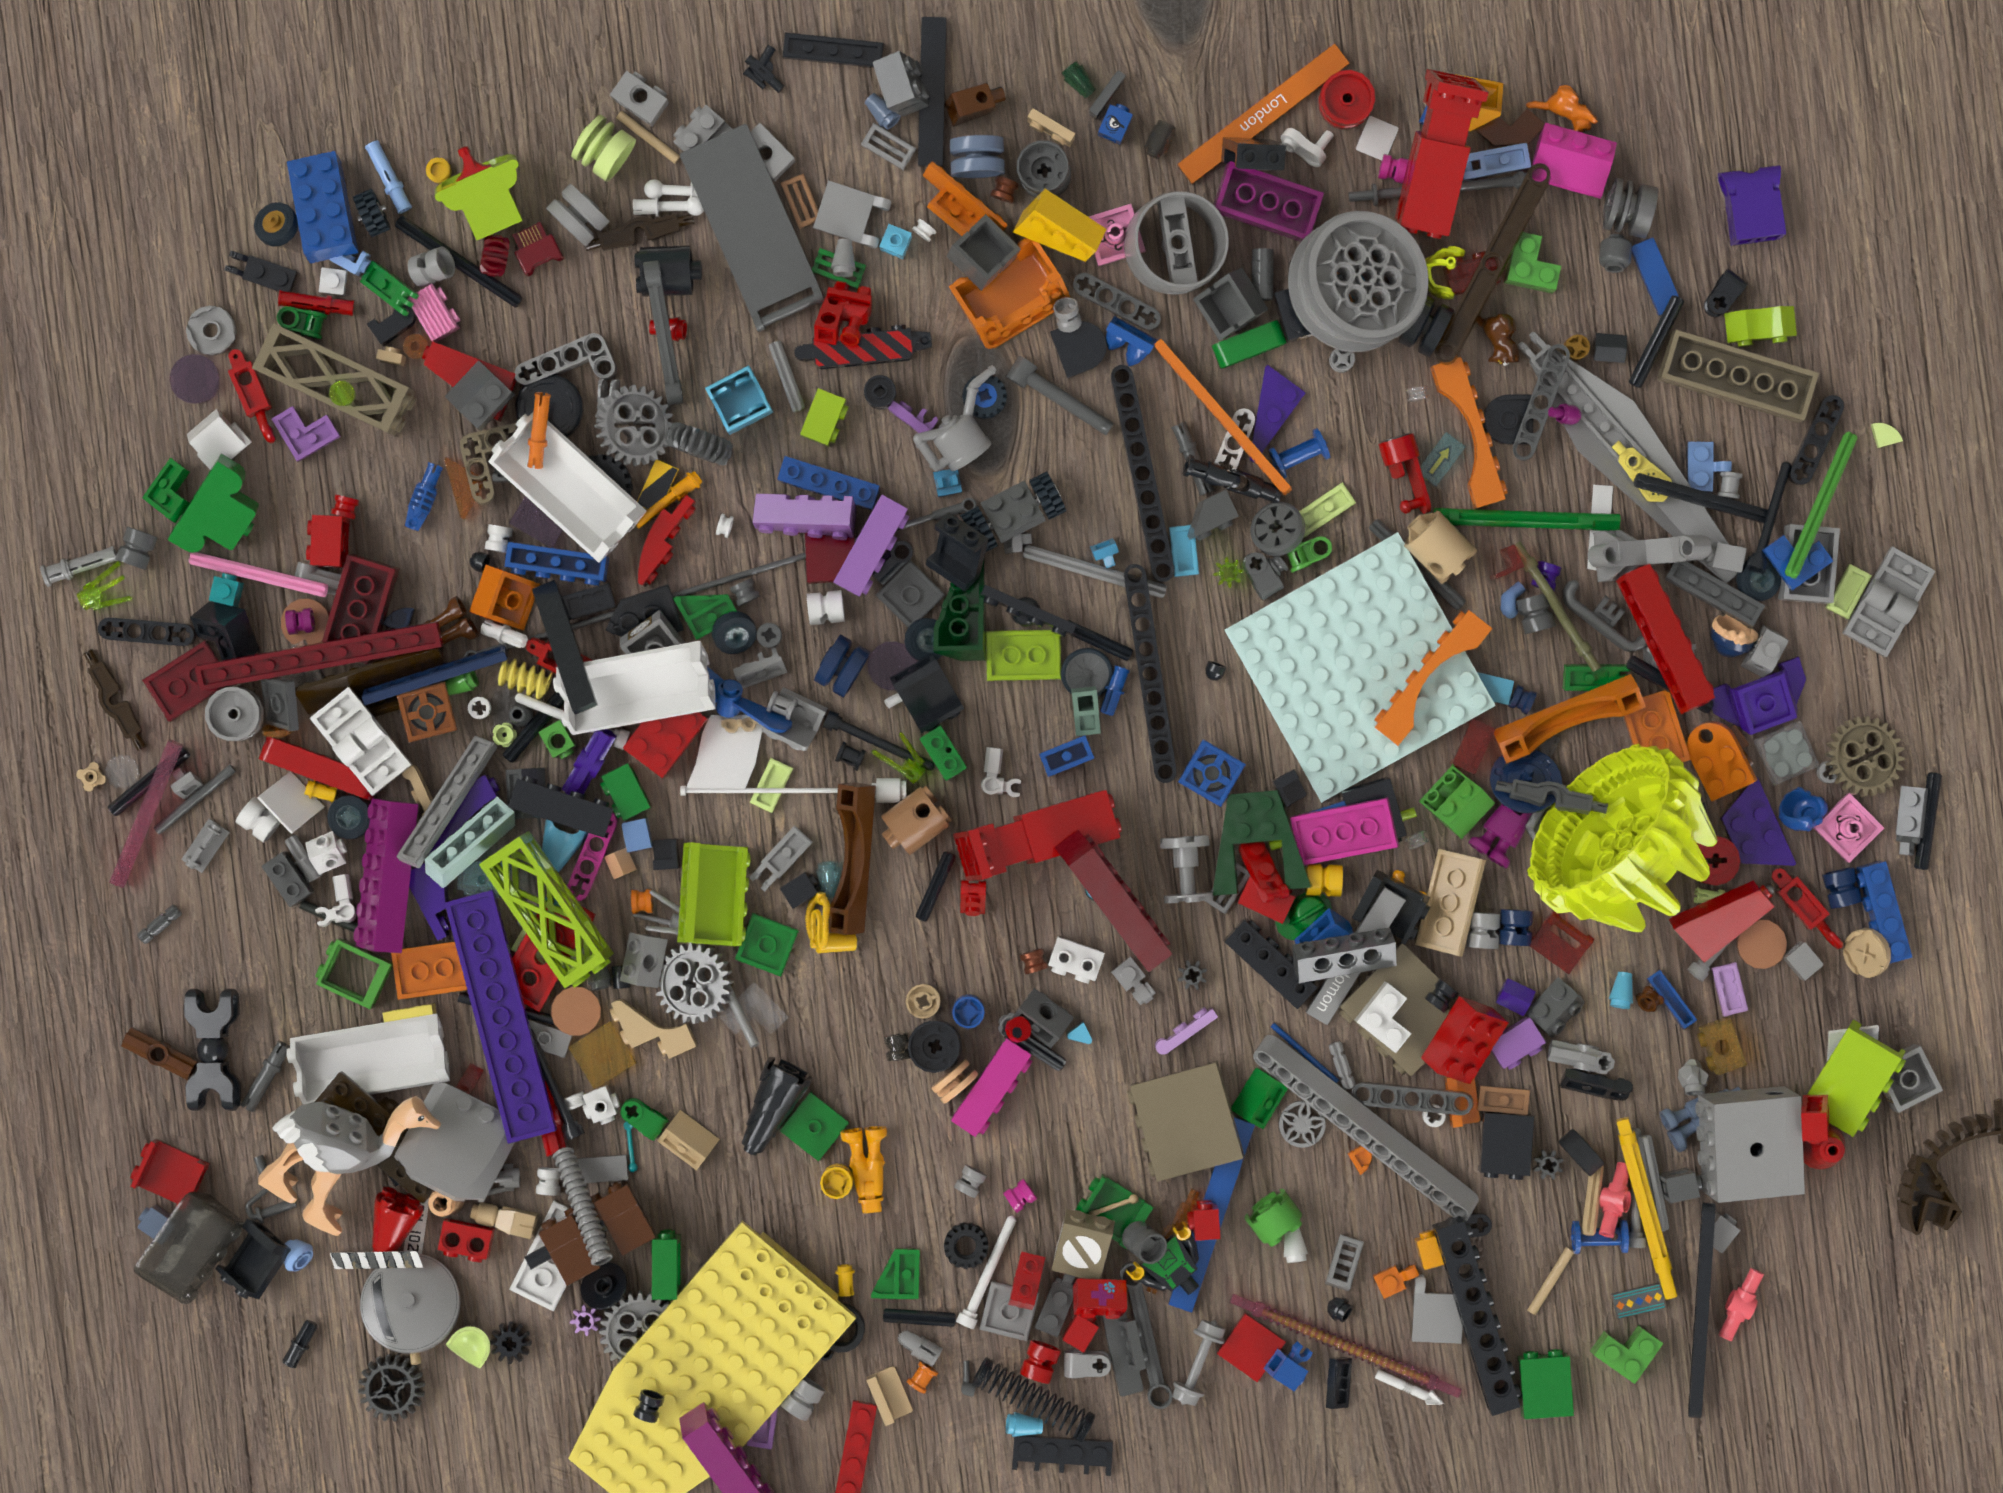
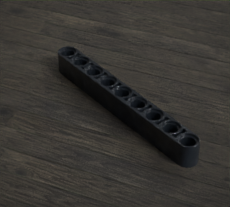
M1118 365L1112 370L1110 379L1151 574L1156 581L1167 582L1174 575V565L1134 375L1128 366ZM1118 371H1125L1129 376V380L1125 383H1119L1115 379V374ZM1123 395H1130L1133 398L1134 404L1131 407L1125 408L1121 405L1120 398ZM1129 419H1134L1138 422L1139 429L1135 432H1130L1126 429L1125 422ZM1132 444H1141L1144 448V453L1141 456H1134L1130 451ZM1140 467H1144L1149 471V478L1141 481L1136 477L1135 471ZM1143 492H1151L1154 495V502L1152 504L1145 505L1141 502L1140 496ZM1149 516L1157 517L1159 519V527L1156 529L1148 528L1146 518ZM1155 540H1160L1164 543L1165 549L1160 554L1154 553L1151 549V543ZM1165 564L1169 567L1170 573L1168 577L1161 578L1157 575L1156 568L1158 565Z
M1131 564L1124 571V581L1153 769L1158 781L1169 783L1175 779L1177 770L1145 569L1141 565ZM1132 568H1138L1142 572V578L1137 582H1132L1128 579V572ZM1135 593H1143L1145 595L1146 602L1143 606L1138 607L1132 603L1131 599ZM1140 617H1145L1150 622L1149 628L1145 631H1140L1135 626L1136 620ZM1143 642H1150L1153 645V652L1150 655L1146 656L1140 653L1139 647ZM1152 666L1157 670V676L1154 679L1147 680L1144 678L1143 671L1146 667ZM1151 691L1159 692L1161 695L1160 702L1150 704L1147 701L1148 693ZM1158 715L1164 718L1165 724L1162 728L1155 729L1151 726L1150 722L1154 716ZM1159 740H1164L1169 745L1168 750L1164 753H1158L1154 749L1155 743ZM1162 765H1169L1172 768V774L1167 778H1163L1158 774V769Z

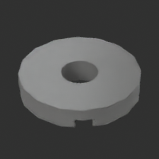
M210 305L201 307L192 313L189 318L190 320L186 327L188 341L194 349L202 354L212 356L222 354L231 348L236 340L237 328L235 320L230 313L220 307ZM209 324H215L218 328V332L214 337H207L205 334V328Z

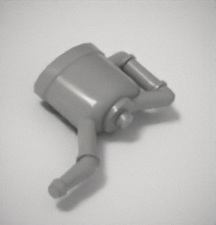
M993 365L989 366L988 369L969 383V386L966 388L967 395L962 415H954L952 417L946 415L941 419L943 423L940 424L938 429L917 433L913 436L916 448H919L929 463V467L935 472L941 471L946 466H949L951 471H956L975 460L990 447L991 441L974 419L973 412L976 395L979 391L978 388L997 371ZM933 440L942 454V458L937 459L928 446L927 441Z

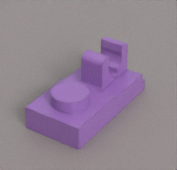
M893 401L888 408L892 414L918 433L932 430L938 422V418L934 417L931 422L924 424V415L927 413V410L922 409L917 417L911 414L913 409L903 401H900L899 404Z

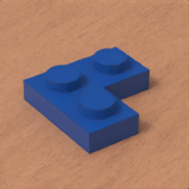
M1782 535L1762 550L1790 590H1794L1833 562L1820 541H1817L1811 546L1800 574L1797 578L1793 579L1785 575L1786 567L1794 551L1785 535Z

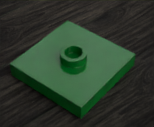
M752 913L746 928L745 940L739 947L735 960L781 977L799 930Z
M810 1091L781 1128L780 1132L819 1162L838 1138L840 1132L849 1124V1121Z

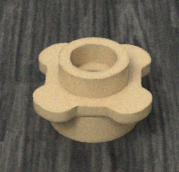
M95 762L90 763L89 767L84 770L79 769L76 774L77 778L83 782L85 791H93L95 786L106 782V776L99 769V764Z

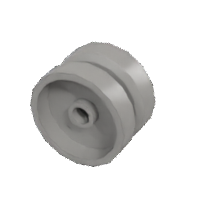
M569 184L561 193L570 206L567 208L561 201L554 199L546 209L586 247L594 239V235L585 224L588 222L596 230L601 231L610 221L599 211L600 208L587 195L580 193L572 184Z
M225 687L216 691L209 698L205 708V720L209 729L217 737L226 741H244L254 737L262 729L265 722L263 701L254 691L245 687ZM237 710L238 716L233 718L232 713Z

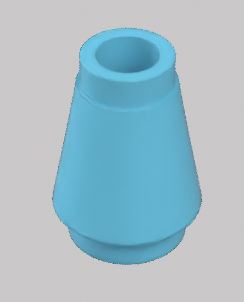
M1618 972L1609 996V1000H1611L1610 1006L1630 1009V1004L1633 1003V974Z
M1017 1412L1007 1415L1006 1434H1011L1012 1437L1042 1434V1419L1038 1420L1035 1417Z

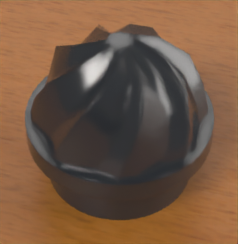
M1335 1297L1328 1302L1327 1312L1334 1321L1339 1320L1342 1323L1347 1320L1353 1310V1306L1349 1304V1300L1346 1298Z

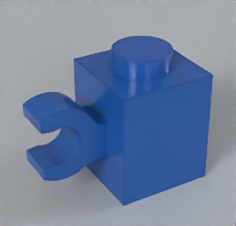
M1298 1341L1292 1346L1289 1355L1277 1349L1263 1368L1274 1379L1294 1392L1304 1382L1309 1372L1300 1362L1309 1360L1313 1353L1309 1348H1306L1300 1354L1303 1345Z

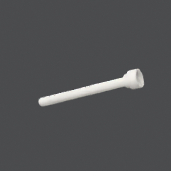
M518 693L515 696L516 702L561 720V712H564V710L522 693ZM622 728L620 730L615 729V731L611 730L617 736L613 742L614 747L623 750L622 748L626 744L630 732Z
M1014 1216L1007 1217L967 1309L964 1308L963 1312L959 1313L956 1319L957 1323L970 1329L975 1328L978 1321L976 1319L978 1315L976 1311L1015 1226L1016 1218Z

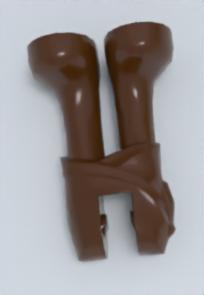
M455 596L449 600L446 610L425 623L438 621L439 628L454 620L466 616L467 610L460 598ZM466 617L442 632L441 637L443 645L460 637L473 640L479 637V632L472 620Z

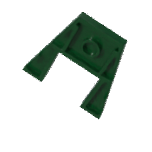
M1279 790L1228 795L1213 896L1239 893L1234 844L1282 840L1285 883L1288 889L1312 887Z

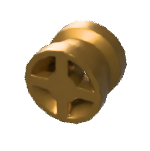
M1573 335L1563 344L1568 348L1570 352L1569 359L1572 361L1581 360L1590 351V343L1583 335Z

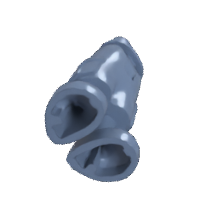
M1736 1087L1730 1091H1738L1741 1089L1739 1087ZM1726 1088L1718 1092H1728L1729 1090ZM1698 1097L1686 1102L1685 1109L1679 1111L1664 1109L1659 1113L1663 1126L1669 1130L1667 1135L1679 1153L1687 1149L1686 1139L1695 1133L1699 1126V1117L1695 1110ZM1691 1118L1690 1123L1678 1127L1680 1122Z

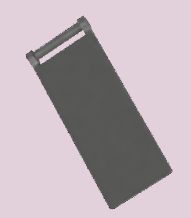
M743 124L680 153L681 160L736 280L757 331L761 332L766 329V326L814 304H823L825 296L817 282L748 125ZM810 287L812 288L814 294L763 317L758 312Z

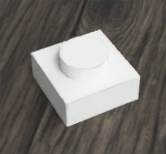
M322 267L319 293L345 296L348 271Z

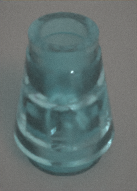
M836 861L818 863L816 873L821 891L826 893L827 899L834 898L839 885L840 867H838Z

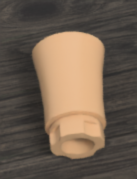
M434 1191L429 1197L428 1205L433 1214L443 1217L459 1212L464 1202L454 1201ZM441 1198L447 1199L446 1205L441 1203Z

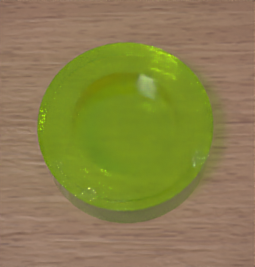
M337 381L331 386L329 396L334 404L344 407L354 401L356 392L350 383Z

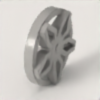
M1296 1101L1289 1104L1282 1111L1279 1118V1129L1283 1138L1289 1144L1301 1148L1316 1144L1322 1138L1326 1127L1325 1117L1319 1112V1116L1309 1117L1311 1106L1305 1101ZM1300 1105L1297 1111L1298 1115L1288 1112L1291 1108ZM1305 1105L1307 1109L1306 1115L1301 1113ZM1285 1115L1293 1116V1121L1290 1122ZM1313 1120H1321L1320 1123L1312 1125ZM1283 1121L1288 1125H1292L1286 1134L1283 1128ZM1321 1127L1319 1134L1315 1138L1314 1132L1311 1129ZM1295 1130L1297 1134L1289 1139L1291 1132ZM1309 1132L1311 1134L1312 1141L1305 1137L1306 1133ZM1300 1134H1301V1135H1302V1139H1303L1306 1143H1297V1142H1294V1140H1296L1297 1138H1299V1136H1300Z

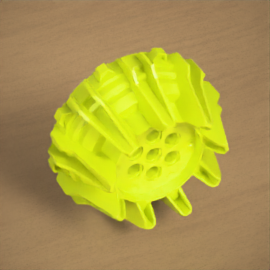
M1640 744L1631 745L1630 748L1607 755L1595 762L1591 767L1585 769L1566 788L1569 791L1592 795L1593 801L1608 803L1607 812L1604 814L1590 811L1589 815L1576 812L1558 811L1555 808V802L1541 821L1538 832L1535 835L1531 849V866L1527 869L1528 876L1534 881V890L1541 896V900L1556 913L1572 912L1580 920L1592 919L1631 932H1642L1646 927L1645 920L1637 906L1639 902L1668 916H1675L1679 913L1681 905L1666 886V883L1677 870L1697 881L1707 880L1710 874L1709 866L1697 843L1707 847H1712L1717 843L1715 831L1701 801V793L1698 792L1699 780L1684 767V763L1669 749H1659L1657 746L1642 747Z

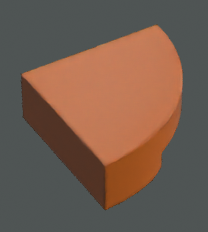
M1360 1145L1347 1154L1359 1174L1362 1175L1371 1163L1372 1154Z

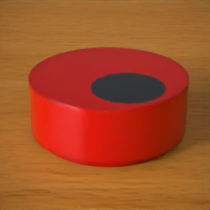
M1017 1016L1007 1022L1005 1032L1011 1041L1019 1043L1029 1038L1031 1035V1025L1024 1017Z

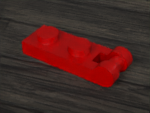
M1264 841L1241 843L1238 851L1261 900L1264 903L1272 902L1274 898H1288L1289 889L1283 883Z
M961 880L960 913H965L968 916L985 914L986 881L969 883V880Z

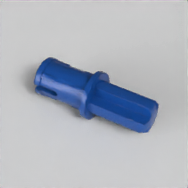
M1119 666L1114 667L1109 686L1105 687L1107 691L1100 708V712L1110 716L1114 715L1120 695L1124 694L1122 690L1130 670Z

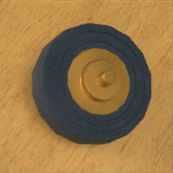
M281 202L266 205L258 212L255 218V233L264 244L272 247L282 246L288 243L298 230L297 215L289 205Z

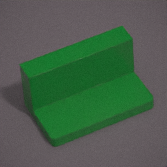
M1255 1068L1231 1109L1248 1122L1264 1129L1288 1088L1262 1070Z

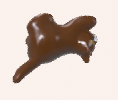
M1498 314L1497 316L1483 319L1479 316L1476 323L1483 328L1484 333L1494 347L1493 355L1488 361L1504 366L1508 365L1509 362H1519L1518 347L1511 338L1512 334L1516 331V323L1513 317L1508 314Z

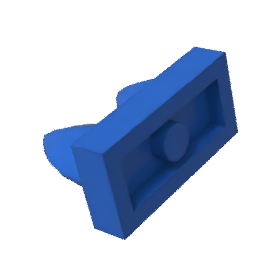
M1116 316L1112 318L1106 329V343L1109 350H1115L1126 342L1129 343L1126 352L1129 367L1138 364L1150 354L1157 342V339Z

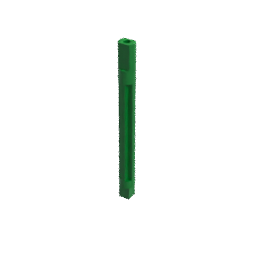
M1434 508L1433 513L1440 511L1453 526L1616 531L1620 529L1621 522L1620 514L1456 508Z

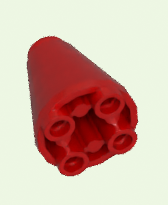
M383 1187L382 1192L376 1195L372 1236L373 1252L398 1251L418 1222L424 1208L420 1201L412 1194L405 1195L397 1192L392 1187Z

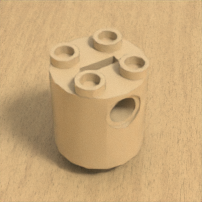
M1440 511L1419 515L1407 527L1409 536L1404 542V547L1441 584L1451 577V573L1455 576L1458 575L1466 566L1463 562L1470 559L1477 552V549Z

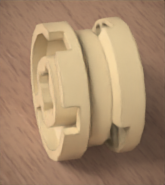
M916 985L907 994V1009L916 1018H930L940 1008V995L931 985Z

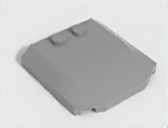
M439 1082L433 1084L424 1100V1104L432 1116L440 1121L441 1126L439 1129L428 1127L409 1128L394 1158L401 1162L412 1180L454 1201L479 1200L478 1202H484L515 1142L507 1143L499 1109L447 1083Z

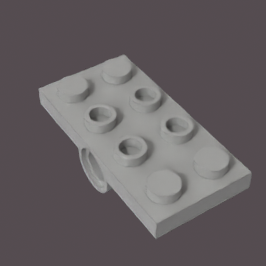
M1893 546L1890 547L1842 634L1881 656L1887 657L1904 626L1914 616L1919 605L1918 601L1933 577L1935 570Z

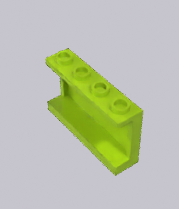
M693 842L684 843L677 942L722 946L742 945L746 936V930L743 927V917L747 914L745 892L749 888V879L746 877V871L751 860L748 847L709 845Z
M1854 1019L1807 1094L1828 1095L1829 1123L1854 1137L1857 1130L1863 1132L1870 1120L1866 1117L1869 1111H1876L1882 1101L1878 1098L1882 1091L1888 1092L1894 1082L1890 1077L1894 1071L1899 1074L1906 1062L1903 1059L1905 1050L1901 1048L1897 1052L1859 1030L1862 1024Z

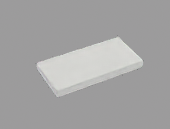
M554 1200L543 1222L554 1216L556 1220L566 1216L564 1211L569 1209V1207ZM538 1233L527 1255L545 1246ZM524 1259L509 1290L554 1312L567 1285L552 1259L532 1270Z

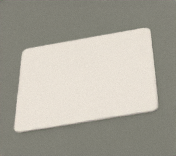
M1369 116L1356 150L1382 161L1383 154L1388 155L1399 128Z

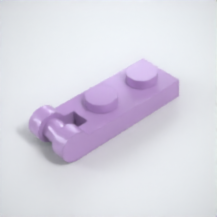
M1203 1007L1193 1015L1195 1018L1188 1024L1184 1021L1173 1029L1174 1034L1168 1039H1158L1155 1043L1157 1052L1159 1054L1169 1053L1218 1018L1212 1008L1207 1010Z

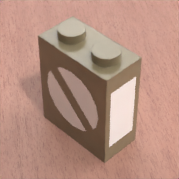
M1066 1209L1051 1271L1084 1279H1100L1113 1236L1115 1221L1103 1216L1098 1217L1083 1213L1082 1211Z

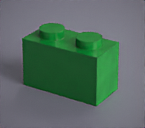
M627 763L601 776L603 782L600 783L606 796L611 795L615 803L611 806L617 818L622 817L623 821H626L652 808L631 763Z

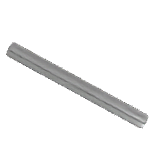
M1026 545L1024 558L1125 587L1123 572L1110 568L1106 569V567L1035 546ZM1128 574V579L1132 582H1137L1141 579L1140 577ZM1147 580L1149 594L1163 598L1167 586Z

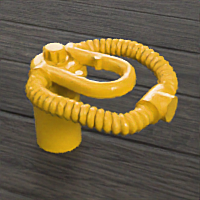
M816 893L808 903L805 915L810 947L812 949L815 948L817 953L855 951L857 948L856 934L842 935L829 933L830 902L826 897V893ZM816 904L823 906V915H821L819 909L814 910Z

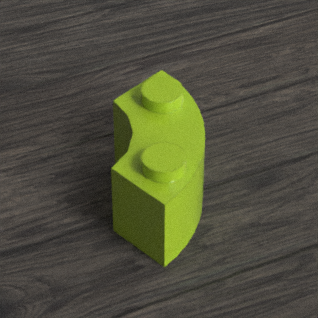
M1777 306L1724 313L1727 343H1737L1738 347L1752 346L1753 341L1771 339L1773 344L1788 342L1787 337L1797 336L1794 306Z

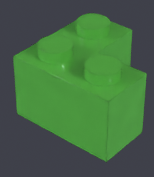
M1523 232L1508 261L1504 279L1505 284L1547 293L1556 291L1561 266L1537 261L1542 236Z
M1638 1325L1625 1345L1603 1331L1590 1352L1635 1384L1663 1343Z

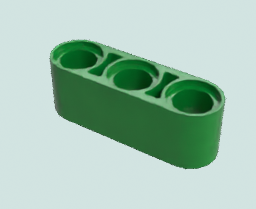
M1275 320L1218 342L1211 347L1220 369L1278 348L1286 344L1287 341L1279 321Z

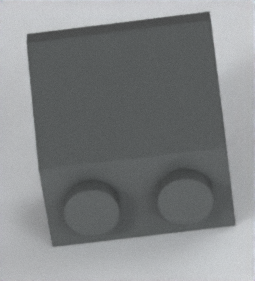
M479 360L445 395L448 401L481 431L515 396Z

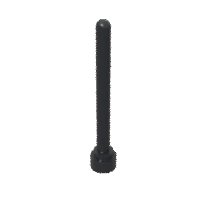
M1787 461L1781 464L1756 553L1749 557L1746 568L1754 573L1764 574L1768 566L1767 556H1765L1762 550L1769 544L1791 469V464Z
M830 709L823 728L830 731L832 729L836 731L838 729L928 771H932L935 768V764L932 761L842 720L843 717L839 716L840 713Z
M531 1029L543 1077L564 1121L565 1126L563 1128L565 1131L563 1134L566 1140L569 1141L584 1134L585 1131L582 1125L578 1124L577 1120L574 1121L533 1029Z

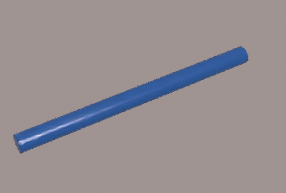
M1276 1023L1270 1026L1318 1070L1335 1083L1339 1081L1337 1077Z

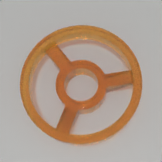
M265 725L261 728L263 736L272 738H283L294 732L271 725Z

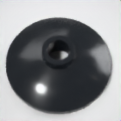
M612 1262L599 1265L600 1268L588 1274L582 1280L580 1288L582 1299L593 1309L603 1310L614 1306L621 1300L626 1291V1274L619 1265Z

